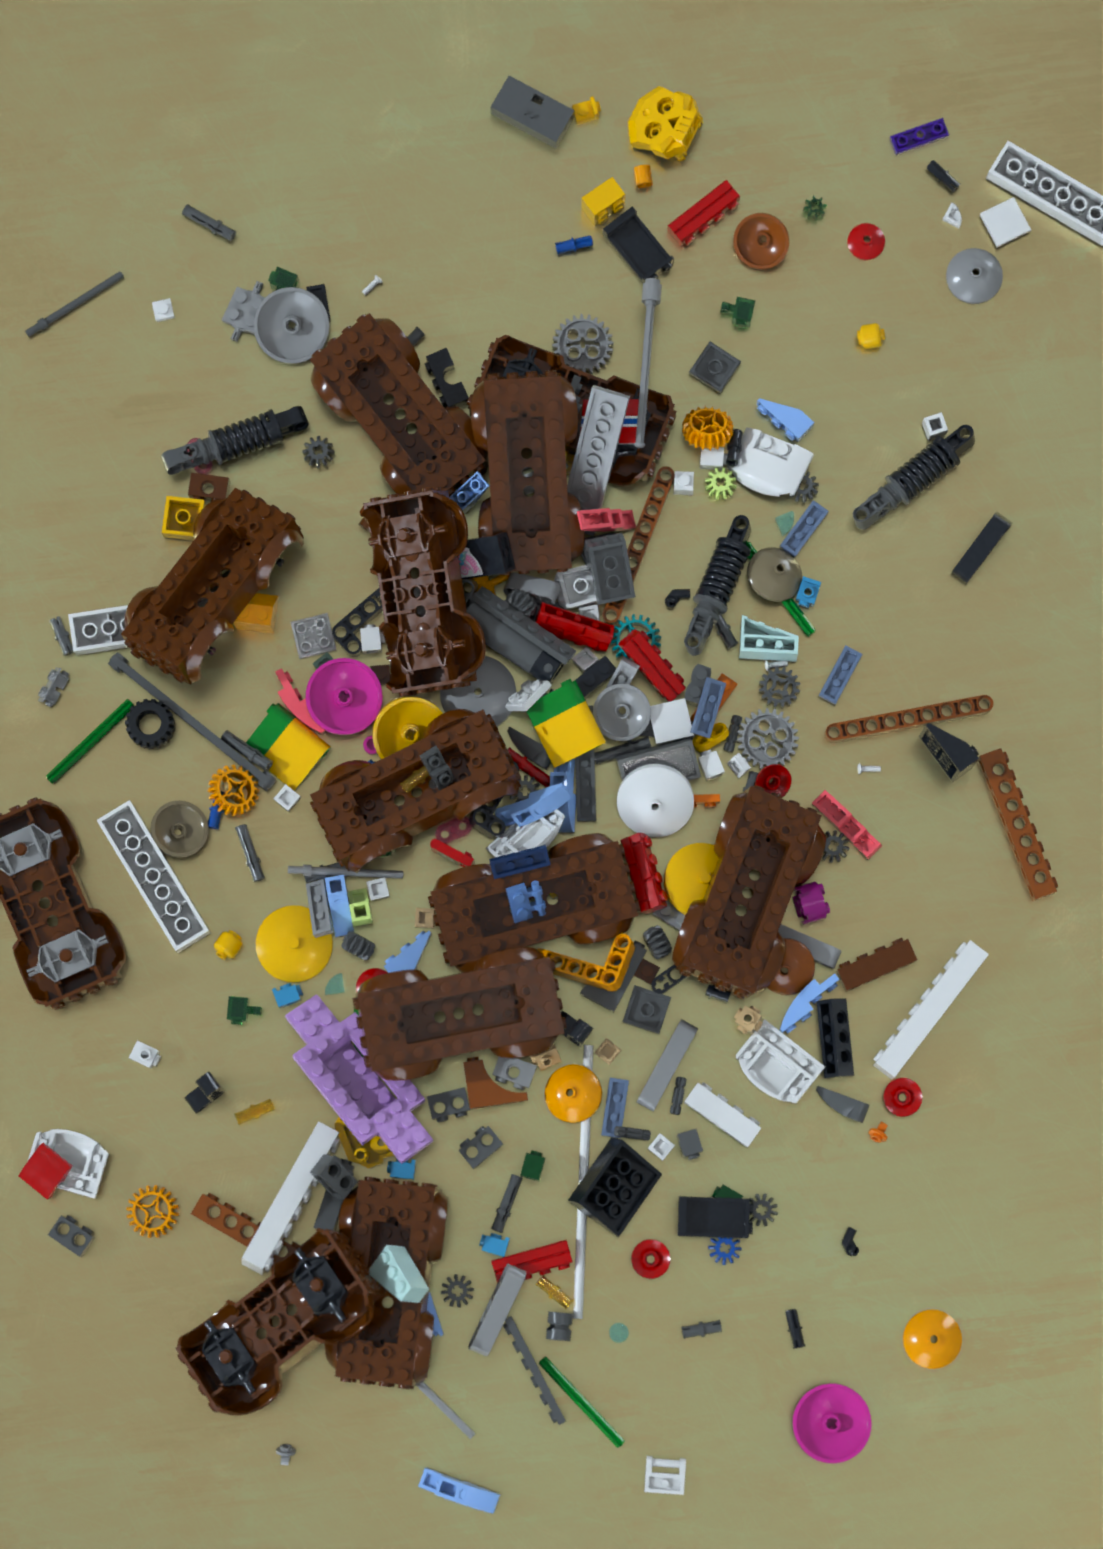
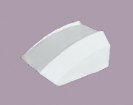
M583 565L568 569L566 572L556 573L554 582L561 586L557 599L559 605L565 610L597 603L591 567Z

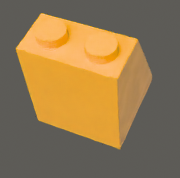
M256 593L234 621L235 628L274 634L279 596Z

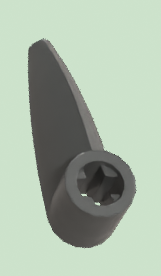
M509 727L507 732L518 750L533 763L547 770L551 761L544 746Z
M817 1086L816 1091L831 1108L847 1118L861 1123L864 1122L869 1104Z

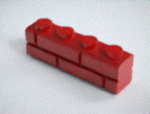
M725 180L667 226V230L681 247L684 244L689 245L696 239L694 236L699 232L701 234L705 233L710 228L709 225L715 221L717 223L723 219L726 211L736 209L739 206L740 195Z
M543 602L535 618L536 623L554 634L557 638L573 641L577 645L589 646L595 651L606 652L613 638L615 626Z
M636 629L632 630L618 645L631 661L640 665L639 670L660 696L667 702L673 701L677 695L686 689L683 684L685 680L679 673L674 674L671 670L672 664L666 658L663 660L660 657L661 651L657 646H651L648 642L650 638L643 630L641 632Z
M640 832L621 839L641 913L650 914L666 908L668 896L665 890H662L661 883L663 879L656 869L657 858L652 854L650 848L652 846L651 838L647 834Z
M567 1240L491 1261L497 1283L507 1264L526 1271L524 1280L531 1279L534 1273L539 1272L540 1276L551 1273L550 1269L558 1267L559 1270L569 1268V1263H573Z

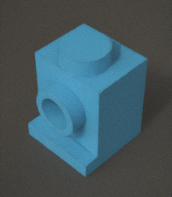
M803 576L795 600L799 602L798 605L805 608L814 606L821 585L820 581ZM807 589L811 590L812 594L806 595L804 591Z
M291 983L281 986L279 991L276 988L272 989L279 1008L302 1001L300 996L303 995L300 984L291 985Z
M397 1158L396 1162L388 1161L387 1173H390L392 1178L414 1180L416 1160L411 1159V1163H408L407 1160L402 1164Z
M491 1233L490 1236L482 1234L479 1246H482V1251L505 1257L510 1238L506 1237L504 1241L501 1240V1235Z

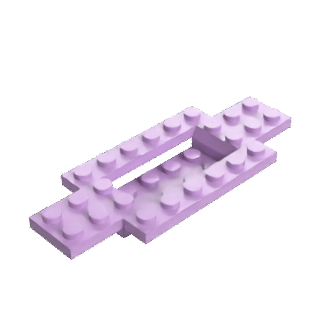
M317 994L285 1015L286 1020L306 1043L305 1047L293 1054V1059L361 1145H364L375 1136L380 1137L401 1164L433 1142L432 1137L411 1112L423 1104L425 1098L410 1080L391 1081L383 1079L396 1095L397 1099H395L379 1077L370 1071L369 1068L365 1067L363 1057L351 1044L352 1041L363 1056L366 1055V1050L361 1047L360 1036H363L362 1029L357 1027L356 1017L359 1016L356 1012L339 1022Z

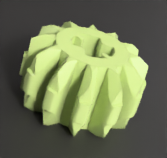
M715 468V474L709 472L708 476L710 478H705V483L708 484L705 486V490H711L709 496L716 494V500H719L720 495H722L724 500L727 499V494L732 496L733 491L731 489H736L737 485L733 484L736 482V477H731L732 471L726 474V468H722V472ZM718 481H719V482L724 481V486L720 485V486L718 487V486H717Z

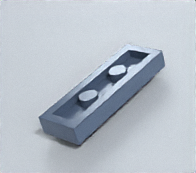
M813 500L780 544V547L793 557H796L829 511Z
M845 645L819 697L836 705L862 656L861 653Z
M706 677L690 733L710 738L726 683Z
M610 1078L601 1136L621 1138L614 1136V1128L616 1126L622 1127L629 1080Z

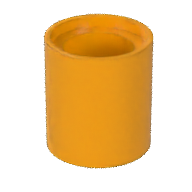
M650 165L634 167L636 187L646 188L652 186L653 180Z

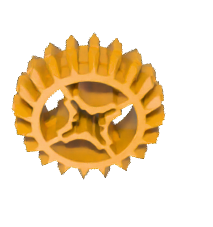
M705 406L703 409L697 407L696 411L691 410L690 414H686L682 424V433L685 441H688L689 445H695V449L701 447L702 450L708 448L710 451L712 448L718 450L720 446L725 447V444L729 443L732 438L733 422L726 412H721L720 408L715 410L713 406L711 408H706Z
M235 764L231 765L230 768L226 765L223 767V770L219 768L216 771L217 774L211 776L213 780L209 781L208 784L211 787L208 788L207 792L213 793L209 796V799L215 800L212 804L213 806L217 804L220 806L218 812L224 809L225 815H228L230 811L232 816H236L237 812L239 815H243L244 811L249 812L251 810L250 807L256 805L254 801L258 800L259 796L256 794L260 789L255 788L258 785V781H252L255 776H249V770L243 772L242 766H239L236 770ZM229 777H235V778H238V779L241 780V781L236 782V781H234L232 778H229ZM221 781L223 782V787L225 789V793L223 795H221L220 792ZM244 786H246L247 789L246 800L244 798L245 795L242 792V788ZM239 787L236 792L228 794L231 789ZM232 799L235 803L238 802V804H232L226 800Z
M148 1185L146 1186L147 1192H144L142 1188L139 1189L140 1196L133 1193V1197L136 1198L135 1201L129 1199L128 1202L133 1204V1207L126 1208V1210L132 1211V1214H128L127 1218L134 1219L129 1223L130 1226L137 1224L134 1228L135 1232L139 1231L140 1228L142 1229L140 1232L141 1236H144L146 1231H148V1238L152 1237L153 1232L155 1237L158 1238L160 1236L159 1231L166 1235L167 1232L164 1228L173 1229L169 1225L170 1222L177 1223L172 1217L173 1215L179 1216V1213L173 1212V1209L179 1208V1205H172L177 1199L175 1197L169 1199L172 1194L170 1191L164 1195V1187L158 1192L157 1185H154L153 1191H151V1187ZM157 1195L150 1205L140 1203L148 1196ZM162 1199H164L168 1206V1215L160 1210ZM153 1206H155V1211L161 1214V1216L153 1215V1217H150L151 1213L144 1209V1207L153 1209ZM138 1208L145 1212L144 1224L138 1218ZM160 1218L165 1220L162 1225L156 1228H149L154 1219Z

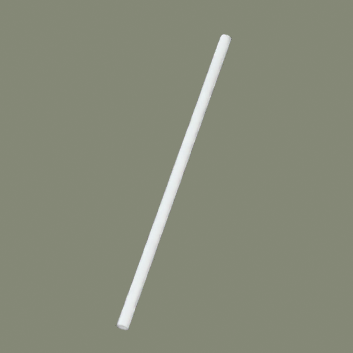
M584 1045L583 1066L593 1072L594 1046ZM591 1117L581 1122L578 1185L589 1170ZM577 1209L573 1319H583L587 1215Z

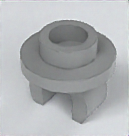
M282 1444L276 1448V1453L281 1455V1465H289L290 1456L295 1455L296 1450L292 1448V1445Z

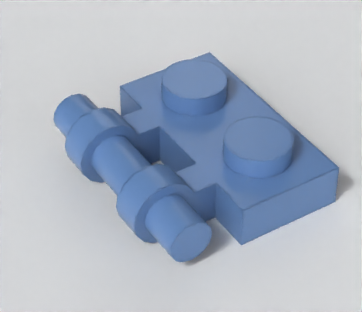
M532 881V887L527 889L524 883L506 888L514 923L533 918L532 911L535 910L538 911L539 916L546 914V903L542 899L543 890L539 886L538 881ZM533 896L535 901L529 902V897Z

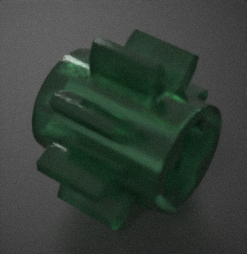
M813 196L812 200H805L807 207L803 208V212H808L807 218L814 217L817 221L819 215L824 217L825 212L823 210L826 209L827 205H822V197L815 199V196ZM818 206V209L812 210V207Z

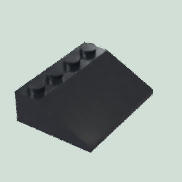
M930 723L925 725L919 735V738L952 783L970 771L979 759V753L973 745L969 746L967 742Z
M611 1137L568 1201L589 1218L619 1237L662 1173L625 1141Z

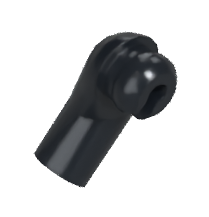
M673 589L665 598L666 606L673 608L680 599L690 598V589Z
M848 1227L842 1246L846 1254L857 1256L859 1248L853 1241L857 1230Z

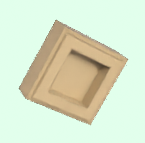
M416 908L415 927L434 929L433 915H435V909Z
M606 1038L595 1051V1054L610 1065L622 1050Z

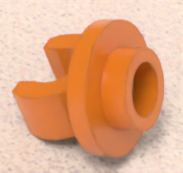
M881 1121L877 1129L871 1128L869 1130L871 1139L877 1143L885 1142L888 1137L884 1132L888 1125Z

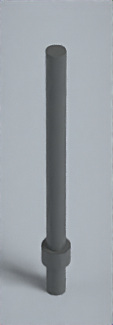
M119 271L48 317H42L35 325L25 330L26 334L30 337L41 329L42 331L49 327V324L124 278V275Z

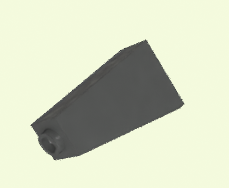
M636 940L634 941L635 951L620 989L612 992L586 985L581 990L580 995L614 1013L647 952L644 949L645 945ZM617 960L614 965H619L622 960ZM615 977L610 978L607 983H612Z
M341 1158V1164L354 1172L355 1166L351 1165L352 1162ZM326 1190L313 1228L336 1231L343 1199L333 1197Z

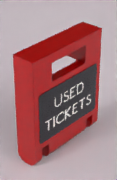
M438 839L431 840L430 846L434 853L461 867L475 865L471 853L466 851L464 854Z

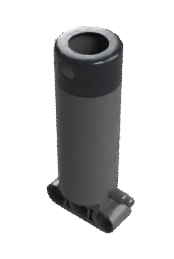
M472 578L462 580L467 613L473 616L480 624L485 644L539 681H549L551 684L564 667V664L473 602L471 599L477 592L478 584ZM466 582L470 583L472 586V590L470 592H467L464 589V584Z

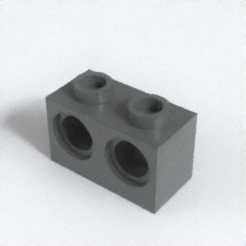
M465 1087L427 1096L432 1120L436 1119L437 1123L448 1120V1116L456 1115V1118L466 1116L467 1112L470 1111ZM456 1098L464 1100L462 1108L457 1109L453 1106V1101ZM439 1102L445 1105V1110L442 1113H436L434 1110V1106Z
M482 1126L475 1132L476 1136L471 1141L467 1138L459 1145L461 1149L458 1151L473 1169L504 1145L489 1126L486 1128ZM486 1134L493 1137V1142L490 1145L482 1143V1137ZM470 1147H475L478 1150V1154L474 1158L467 1156V1150Z
M697 1129L677 1134L683 1158L688 1157V1160L700 1157L703 1148Z
M324 1154L310 1173L333 1197L344 1200L358 1181L353 1177L354 1173L341 1164L340 1158L335 1155Z
M61 1215L48 1233V1236L79 1257H82L95 1239L92 1236L93 1231L84 1225L82 1228L76 1225L77 1220L70 1215L66 1217ZM66 1223L69 1226V1232L63 1235L60 1232V1227ZM80 1234L85 1237V1243L81 1246L76 1243V1237Z

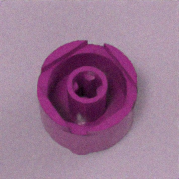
M814 881L794 888L796 896H792L798 918L802 917L804 920L801 921L803 925L827 917V914L830 913V907L824 901L823 895H825V890L822 883L818 884Z

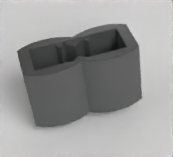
M697 664L694 667L691 683L687 686L685 692L686 704L698 707L706 677H711V668L701 664Z

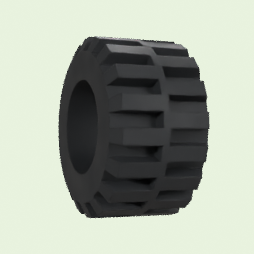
M143 699V702H136V706H131V711L127 712V720H125L126 731L134 743L142 748L153 749L157 747L158 749L162 744L166 745L168 743L167 740L173 737L175 719L169 708L161 701ZM148 714H156L161 719L159 730L153 734H144L139 728L141 719Z

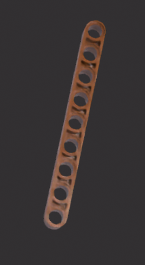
M668 466L661 467L657 472L627 549L629 560L632 559L637 562V565L631 568L633 584L674 481V471ZM662 473H668L671 478L663 480L660 476ZM661 490L664 496L657 498L654 496V492ZM653 507L657 510V513L649 515L647 509ZM648 525L651 530L644 533L640 530V527ZM636 542H641L644 547L641 550H636L633 545ZM627 599L620 603H606L602 617L603 622L613 626L616 625L620 620ZM614 612L617 617L614 620H608L606 614Z
M980 695L833 723L827 727L825 738L830 743H838L922 727L928 723L938 724L985 715L992 709L993 699L988 695ZM982 700L987 701L989 708L982 709L979 702ZM967 704L970 707V712H962L960 706ZM942 708H949L951 715L944 716ZM923 712H931L933 718L926 720L923 717ZM911 715L914 718V722L906 723L904 716ZM888 718L893 719L895 726L888 727L885 724V720ZM874 722L876 729L873 731L868 730L866 724ZM853 725L857 728L858 732L850 734L847 727ZM836 729L839 736L832 738L829 735V730Z

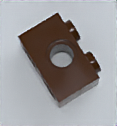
M191 472L188 496L192 499L211 502L227 498L229 495L230 479L229 477ZM207 486L214 487L213 492L210 494L204 493V489Z

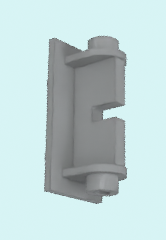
M58 667L50 671L47 677L48 683L38 693V701L44 702L46 700L45 705L49 707L56 704L61 694L55 690L56 687L63 690L69 680V673L64 670L60 673L61 668Z

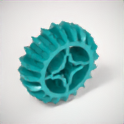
M632 614V620L630 621L625 616L624 620L626 623L619 620L618 624L620 627L615 626L614 631L617 633H613V638L616 639L610 642L611 645H616L612 648V652L619 651L616 654V658L623 655L631 660L618 643L620 642L622 632L628 629L630 633L635 629L633 626L645 628L648 631L645 633L652 639L651 646L655 645L657 648H660L661 643L656 642L662 638L656 635L660 630L659 628L653 630L656 623L653 622L649 625L650 618L648 617L645 622L642 621L643 615L639 616V620H635V614Z

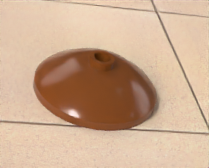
M754 213L744 218L738 224L734 233L733 243L736 254L746 265L755 269H769L779 264L785 258L789 249L790 239L785 225L777 217L768 213ZM761 236H766L767 241H762Z
M784 938L786 948L782 964L767 988L777 994L793 995L801 992L812 981L815 972V961L812 953L803 943L794 939ZM785 967L788 969V972L783 973L781 969Z

